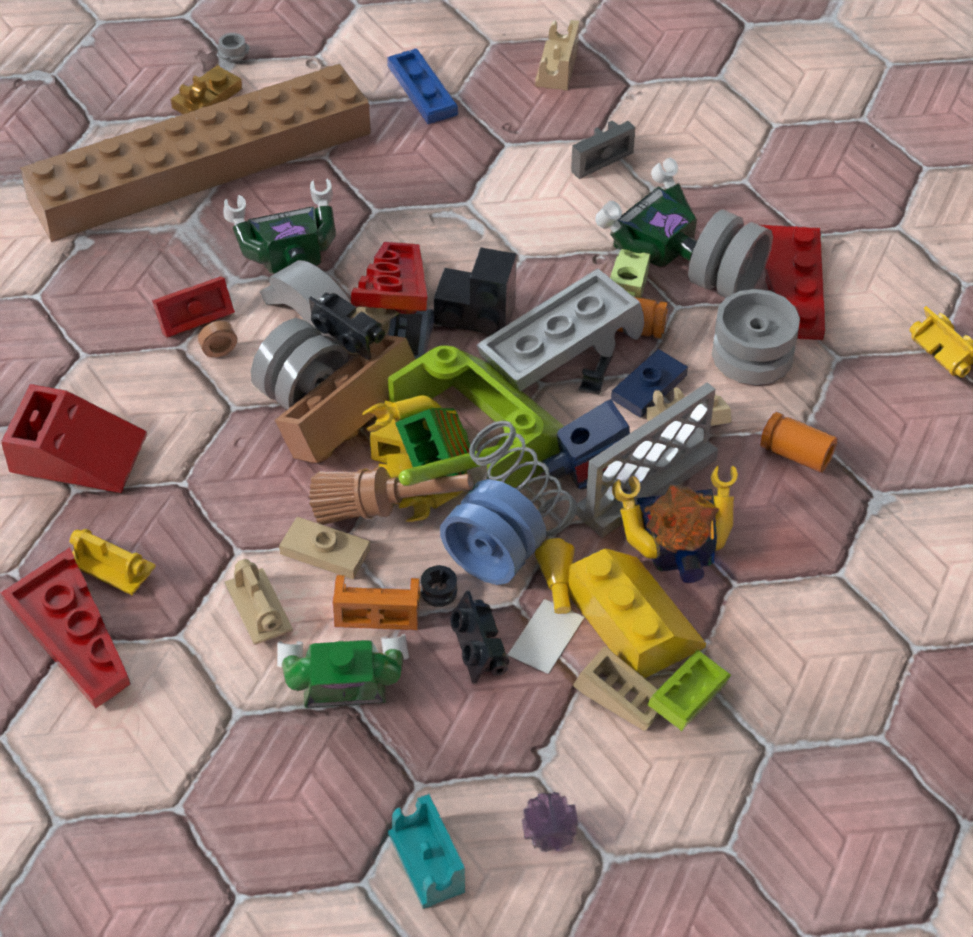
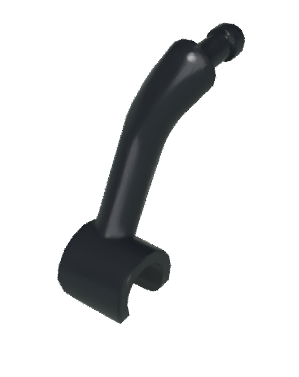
M613 354L610 357L601 355L595 370L583 368V379L578 390L597 395L600 394L605 372L613 358Z

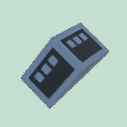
M427 308L426 311H417L414 314L399 313L390 320L388 335L406 338L415 359H418L427 352L434 324V309Z

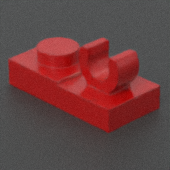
M222 276L152 300L162 333L165 337L176 335L235 313L225 278Z

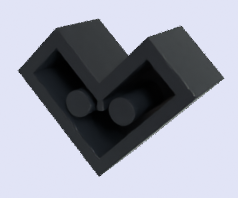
M480 247L472 272L444 268L433 298L434 324L492 335L510 324L516 303L517 254Z

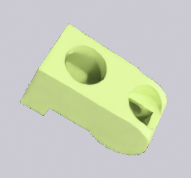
M621 249L610 278L632 296L642 298L648 276L650 254L634 253Z

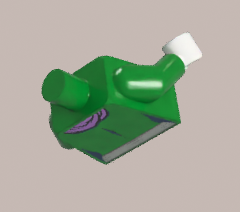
M401 634V636L395 638L381 637L383 653H379L374 643L370 640L337 641L309 645L306 657H303V642L297 641V644H284L282 641H279L277 666L282 667L285 682L290 689L295 691L304 690V708L386 703L385 685H392L399 680L403 662L409 658L406 634Z

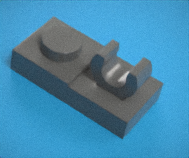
M610 121L608 122V130L602 132L598 127L595 128L594 136L572 145L571 172L578 179H581L633 154L636 127L629 121L620 125Z

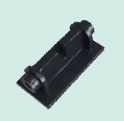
M326 292L320 297L319 301L312 296L308 298L311 321L315 328L323 334L329 333L339 340L347 351L358 353L369 361L371 359L370 345L373 342L376 344L380 343L385 337L382 324L362 311L351 320L350 317L357 312L356 307L336 293L329 294Z
M466 591L457 607L452 611L451 628L456 632L462 650V660L468 668L472 683H477L483 672H491L494 676L505 674L508 670L509 658L501 638H487L496 637L498 633L490 605L481 599L473 601L470 591Z

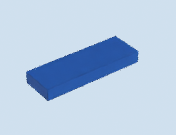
M417 48L387 57L388 68L427 124L458 116V105Z

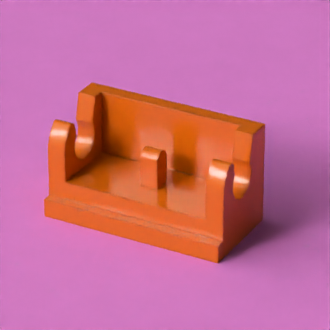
M336 575L333 596L334 626L342 628L418 630L420 578H411L410 589L346 587L345 575Z

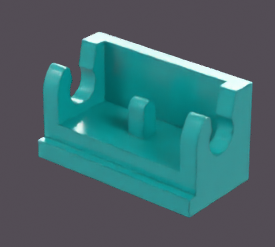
M430 794L417 798L415 804L417 809L409 816H404L401 808H397L392 814V829L388 830V835L423 909L465 893L464 864Z

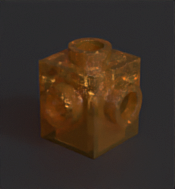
M671 485L666 494L654 503L650 512L652 517L646 528L658 535L655 541L669 551L675 553L678 550L694 551L703 545L711 533L710 524L719 508L689 487Z

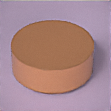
M226 321L212 322L206 325L198 335V343L203 353L213 358L222 357L230 353L238 341L232 325Z

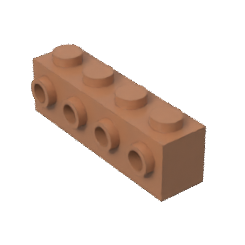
M385 335L380 343L376 344L373 342L370 345L371 359L369 361L361 355L354 356L275 419L293 458L313 463L322 462L332 455L336 447L345 440L356 436L359 433V428L370 419L376 417L372 413L362 415V413L377 403L389 401L388 377L416 360L406 338Z

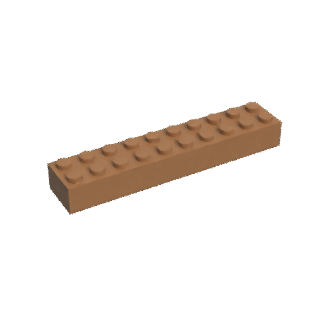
M341 64L328 66L303 76H298L254 92L233 97L208 107H202L165 121L20 167L26 197L49 239L53 242L371 134L369 101Z

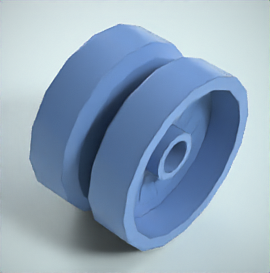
M486 479L478 481L473 486V489L463 498L461 505H457L440 525V538L446 551L454 561L470 575L483 582L501 585L512 580L526 563V559H529L546 538V526L540 512L521 492L504 482Z

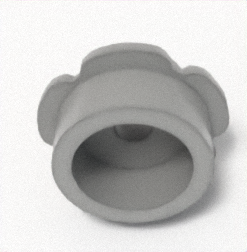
M227 33L220 37L217 53L221 59L230 63H236L244 58V54H248L249 46L245 43V38L241 34Z

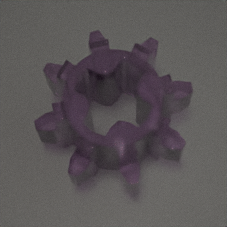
M559 792L537 794V797L528 800V807L523 809L524 819H522L524 837L526 840L532 839L534 848H540L542 852L563 850V847L573 843V837L577 834L576 826L579 825L576 806L575 804L568 805L566 796H560Z

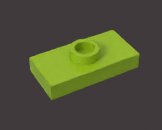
M697 650L651 696L647 705L682 731L728 683L731 674Z

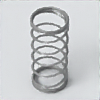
M494 422L476 435L471 443L469 455L477 465L484 466L491 463L487 472L489 479L498 480L503 478L501 482H505L519 468L534 464L526 480L515 489L520 492L531 482L546 478L540 492L530 501L534 503L544 495L558 492L557 496L547 500L539 507L538 511L542 518L554 509L557 502L569 501L570 506L565 518L557 527L546 531V537L556 535L569 526L576 515L577 502L569 492L561 489V483L556 477L549 475L548 467L544 463L537 461V454L534 450L525 447L524 438L516 433V429L511 422ZM500 427L510 428V433L494 436L485 442L475 456L478 444L486 435ZM509 436L497 451L486 457L478 458L488 444L498 438ZM515 437H518L522 447L508 450ZM522 450L516 463L508 471L500 476L492 477L490 474L491 469L502 457L511 452ZM525 450L533 455L534 461L518 465L523 458ZM536 466H542L546 475L531 479ZM549 479L557 484L558 489L544 492Z

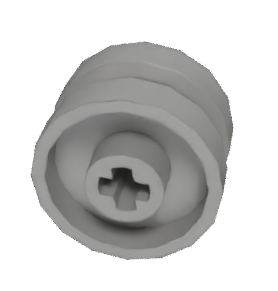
M723 209L718 211L705 226L693 250L688 272L690 282L707 290H712L717 286L718 294L724 298L738 291L754 289L766 266L771 251L772 230L753 222L744 226L742 217Z
M742 290L726 297L718 307L712 348V357L716 367L725 376L739 383L751 385L768 384L784 377L792 367L800 318L796 308L785 297L767 290Z
M294 318L283 322L272 330L261 343L254 356L250 371L252 384L264 395L276 400L282 408L288 410L347 363L348 353L342 345L330 337L323 336L320 331L306 320Z

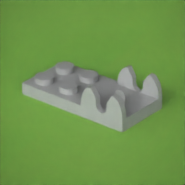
M597 268L477 344L480 356L521 392L591 346L604 357L612 356L616 344L614 339L615 332L619 328H623V332L626 335L637 340L643 331L644 315L641 303Z

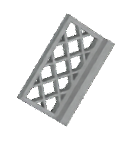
M708 382L589 460L586 498L577 503L576 515L603 538L623 524L620 509L624 508L623 502L618 501L612 494L613 484L618 479L620 480L622 491L626 494H631L629 478L635 476L639 480L641 488L637 496L634 497L635 505H640L642 511L645 506L654 503L715 461L718 449L709 442L716 389Z

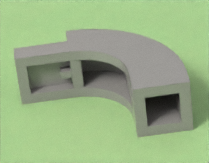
M301 260L270 276L269 282L271 285L260 291L265 304H286L298 312L311 325L313 323L311 321L309 297L312 296L319 301L320 297L328 292L329 294L336 293L347 302H351L342 289L324 271L309 262ZM321 333L323 336L330 337L331 339L342 345L339 340L331 336L329 333Z

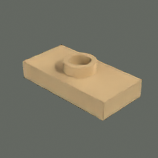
M296 517L279 545L280 554L339 575H345V577L353 580L371 550L369 540L300 517Z

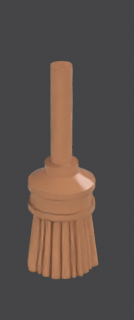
M375 467L373 470L367 468L359 469L357 472L318 471V473L311 477L309 503L317 523L326 525L359 516L364 519H372L375 516L388 517L392 513L394 503H401L405 497L472 490L474 482L471 474L445 476L411 486H403L399 482V478H391L389 472L384 467Z

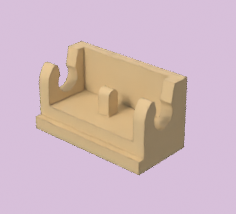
M570 20L567 29L568 33L565 35L557 32V21H553L550 25L549 40H546L535 86L568 90L578 52L579 21Z

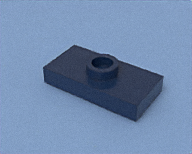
M657 349L611 391V400L641 418L646 414L647 407L655 406L653 402L654 391L659 390L663 397L667 395L687 376L688 366Z

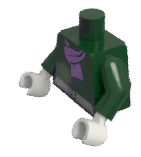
M670 157L663 162L665 171L662 169L661 164L658 163L654 166L651 173L654 181L664 184L665 189L658 186L623 214L618 203L608 201L595 217V222L599 227L611 229L610 235L614 240L613 246L619 250L626 249L634 253L650 254V263L658 267L667 266L679 255L690 261L697 240H695L697 219L680 184L675 183L673 180V176L678 171V165Z
M326 179L327 189L323 192L315 190L314 181L310 183L311 197L313 202L318 205L317 208L311 206L247 219V221L244 220L246 210L245 199L240 195L238 196V209L231 208L228 205L227 199H225L224 218L228 222L235 224L232 229L243 256L251 261L263 264L272 274H276L298 260L309 262L315 266L321 264V252L329 248L336 236L333 207L329 206L333 199L330 180Z

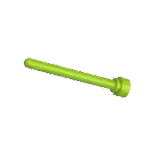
M505 436L501 437L496 446L483 449L478 458L486 457L497 451L506 442L507 438ZM469 453L403 470L399 474V482L403 486H411L480 467L481 465H477Z

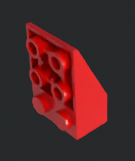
M30 384L1 440L10 473L122 493L146 439L147 431L67 390Z

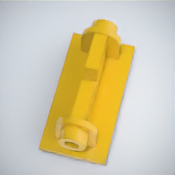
M925 306L926 320L923 322L916 321L909 329V332L912 334V340L929 355L941 346L943 349L934 356L935 360L952 376L965 377L971 370L970 365H973V340L967 335L961 337L956 333L954 325L943 313L936 315Z
M86 528L82 530L76 529L70 536L69 542L74 545L72 553L80 571L130 595L136 592L156 567V564L143 559L141 554L126 551L93 535Z

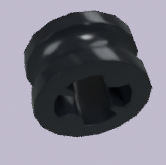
M436 565L426 569L421 575V596L423 600L434 607H444L451 604L457 597V576L455 572L443 565ZM437 582L440 583V586L446 584V588L438 590V586L433 589L432 584Z

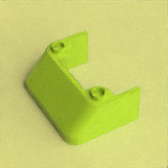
M447 345L435 347L388 377L389 402H397L421 395L432 399L453 385L495 422H511L516 429V433L524 438L525 447L533 449L537 454V461L541 462L560 452L556 433L564 425L524 392L518 391L489 363L460 349ZM502 427L504 433H510L509 427ZM515 437L513 445L508 450L522 447L518 437ZM522 450L511 452L502 457L491 469L490 474L492 477L500 476L508 471L516 463ZM525 450L523 458L518 465L534 461L533 455ZM534 464L519 468L504 483L513 488L518 487L529 476ZM536 466L531 479L544 472L542 466Z

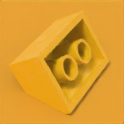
M604 548L570 565L569 597L607 647L644 678L687 658L697 650L700 651L706 648V642L636 556Z

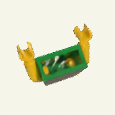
M421 395L392 403L391 407L384 403H377L362 413V415L372 413L378 419V423L367 428L370 432H376L389 425L392 419L397 421L395 422L413 468L469 453L470 443L467 432L463 428L454 408H442L441 405L428 396ZM467 470L447 476L467 474L468 472ZM463 491L407 498L402 500L399 508L413 506L414 515L408 518L406 522L421 521L429 516L430 507L436 509L460 495Z

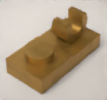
M217 65L201 77L193 76V84L190 86L180 85L179 93L171 98L172 108L181 114H186L202 107L226 101L242 90V80Z

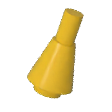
M560 538L544 541L535 550L534 554L548 587L552 590L555 613L565 614L571 611L568 584L570 565L573 564L575 547Z

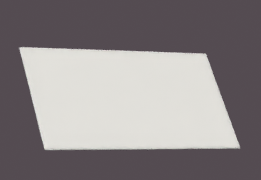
M544 599L508 653V656L549 674L583 621L584 616L573 611L565 614H556L553 602Z

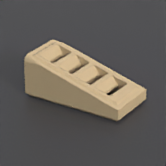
M606 646L585 667L573 685L588 698L643 731H646L660 715L651 707L645 713L637 709L645 699L649 701L658 689ZM601 673L608 676L605 681L598 677ZM615 682L623 685L618 692L611 687ZM630 690L638 694L631 703L624 698Z

